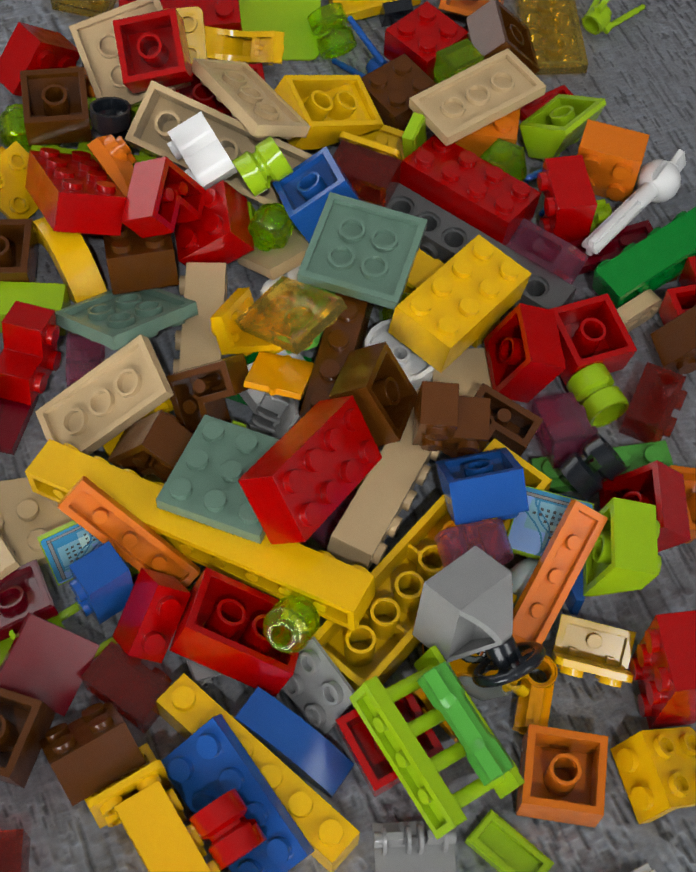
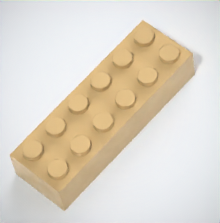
M152 80L125 136V140L131 147L156 158L166 156L183 171L189 167L183 157L177 161L167 143L172 139L167 132L200 111L231 161L246 151L254 153L255 145L264 139L250 135L248 129L240 121ZM272 137L292 169L312 156V154ZM239 172L224 180L245 196L247 201L292 221L272 183L275 180H271L270 188L257 197L253 195Z

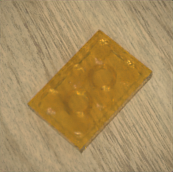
M282 276L244 311L235 322L242 331L298 355L301 351L310 347L313 340L326 327L334 324L347 306L340 296Z

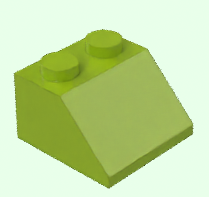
M558 94L519 124L528 156L543 160L544 158L560 156L562 151L580 140L588 119L597 120L606 106L605 98Z
M613 497L598 512L606 516L608 520L583 566V596L593 597L641 590L655 579L661 570L662 560L660 555H658L657 546L660 523L656 520V505Z

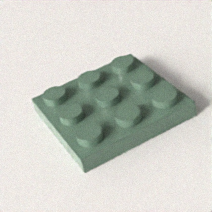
M330 192L297 273V281L395 310V307L401 301L428 220Z
M159 288L113 295L112 290H109L55 312L56 325L71 333L88 338L92 342L107 346L111 350H120L140 334L151 338L156 336L160 330L167 327L180 326L185 323L186 319L198 315L196 301Z
M204 415L157 496V508L261 544L266 533L238 479L279 439Z

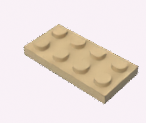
M507 48L410 97L409 108L413 112L423 114L426 126L445 146H448L545 95L546 85Z
M194 58L192 72L200 79L201 84L206 86L216 96V99L229 109L232 116L248 129L250 135L260 139H264L266 136L283 139L307 137L310 125L246 62Z
M140 334L35 412L47 441L51 439L61 444L69 443L80 452L90 455L171 398L174 393L149 338Z

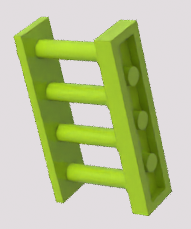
M434 645L414 663L417 669L416 673L387 688L375 676L365 681L349 699L438 840L467 820L461 808L492 789L495 790L500 799H503L524 784L525 781L514 763L515 766L486 786L483 785L480 778H477L452 794L439 772L466 756V751L460 741L429 758L416 737L446 721L442 713L433 708L416 719L406 722L394 702L421 688L417 680L423 674L444 661L446 662L437 646ZM465 691L466 697L468 698L471 705L473 706V708L485 724L486 728L488 729L490 734L495 736L490 727L488 726V724L486 723V721L484 720V718L482 717V715L480 714V712L478 711L477 707Z

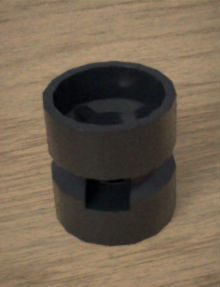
M102 97L92 101L90 104L91 140L93 141L97 137L112 134L115 139L121 136L129 148L132 149L133 147L125 140V136L132 123L131 104L119 97Z
M598 432L582 444L581 453L572 452L558 464L566 479L586 500H589L603 489V481L605 479L613 481L627 469L621 457ZM592 458H595L602 466L598 471L588 462Z

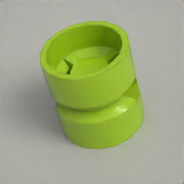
M271 136L256 144L254 153L246 151L232 160V163L255 197L270 188L271 180L279 182L293 173L291 166Z
M595 363L581 369L570 378L566 386L575 402H579L582 405L580 410L592 428L603 427L614 422L629 407L628 400L620 388L614 386L615 381L605 364Z

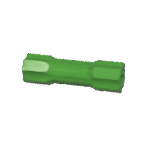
M444 661L438 666L433 667L417 680L433 707L442 713L466 751L467 760L484 786L515 766L499 740L490 734L465 695L464 686L448 662Z

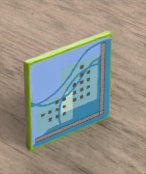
M526 486L529 511L520 512L517 517L512 518L503 550L540 560L571 499L577 500L591 509L594 508L595 504Z
M74 520L37 537L58 586L73 579L69 565L103 545L101 541Z

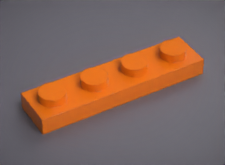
M84 475L59 502L58 509L103 544L109 541L119 556L139 572L142 567L174 576L185 588L200 574V567Z
M571 499L513 609L512 635L517 644L522 642H538L543 644L608 520L606 516L577 500Z

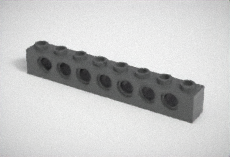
M362 162L347 178L361 201L427 219V227L419 248L434 259H439L445 264L479 234L532 274L521 299L509 310H513L519 303L552 309L573 302L576 287L368 164Z

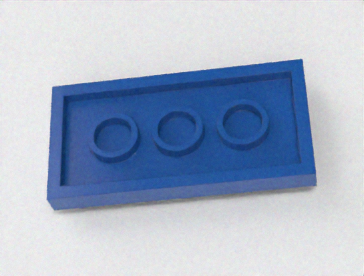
M221 714L212 717L161 760L168 778L193 815L234 788L238 791L248 807L245 814L246 819H255L267 840L228 866L231 872H288L315 851Z

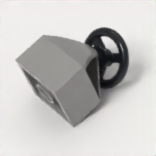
M477 546L471 548L424 582L412 635L428 648L436 645L446 662L485 651L488 657L480 662L472 673V680L477 686L492 688L511 683L532 672L544 660L546 650L542 644L538 642H522L517 644L512 635V572ZM498 670V673L495 675L484 676L488 671Z

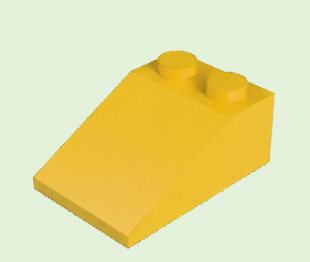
M284 75L274 90L310 125L306 138L292 137V139H287L290 145L301 150L320 149L341 142L338 138L341 131L359 136L380 129L384 125L360 75Z

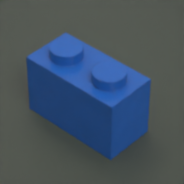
M109 541L69 565L73 580L69 582V585L76 595L74 598L86 617L92 614L100 625L125 608L134 584L129 568Z

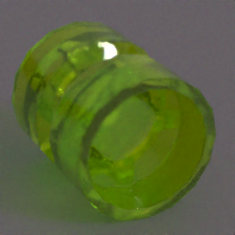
M341 3L322 6L308 16L307 20L314 36H318L316 44L323 59L340 57L349 53L357 46L352 28L346 26L348 24L347 15Z

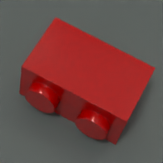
M141 567L112 637L128 656L162 663L191 593L174 576Z

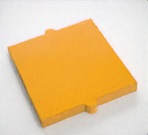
M260 351L244 380L243 387L267 392L271 396L280 395L301 400L308 386L314 363L291 358L290 355L282 356Z

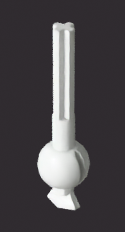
M678 149L671 161L656 159L642 167L637 177L638 189L582 242L581 245L586 249L587 255H597L650 202L664 203L676 195L681 186L680 172L686 165L685 151Z

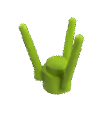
M593 0L590 8L581 20L583 27L589 33L597 35L603 31L605 34H608L614 27L638 14L646 6L641 4L611 21L612 12L607 6L609 0H601V2L600 0Z

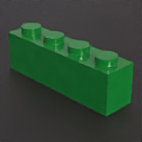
M696 207L688 212H680L671 223L663 228L657 227L653 229L647 238L639 243L629 244L615 258L602 261L596 267L592 288L599 296L608 293L615 308L618 309L648 289L654 291L680 275L687 258L696 256Z

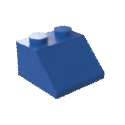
M327 146L293 168V173L281 181L272 182L289 218L308 243L311 241L330 192L360 200Z
M507 448L435 461L447 510L455 525L473 527L481 524L482 520L495 517L502 520L517 517L520 512L529 511L523 467Z

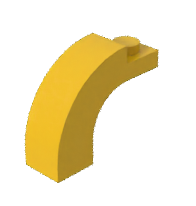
M204 26L207 59L240 61L247 64L262 63V65L266 66L282 64L285 32L239 31Z
M45 217L33 221L38 242L44 246L53 260L63 284L67 286L70 300L76 304L107 292L98 267L81 233L53 231Z

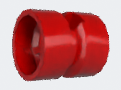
M236 788L215 799L189 819L202 840L211 841L208 851L220 871L267 840L256 820L246 819L245 814L248 807Z

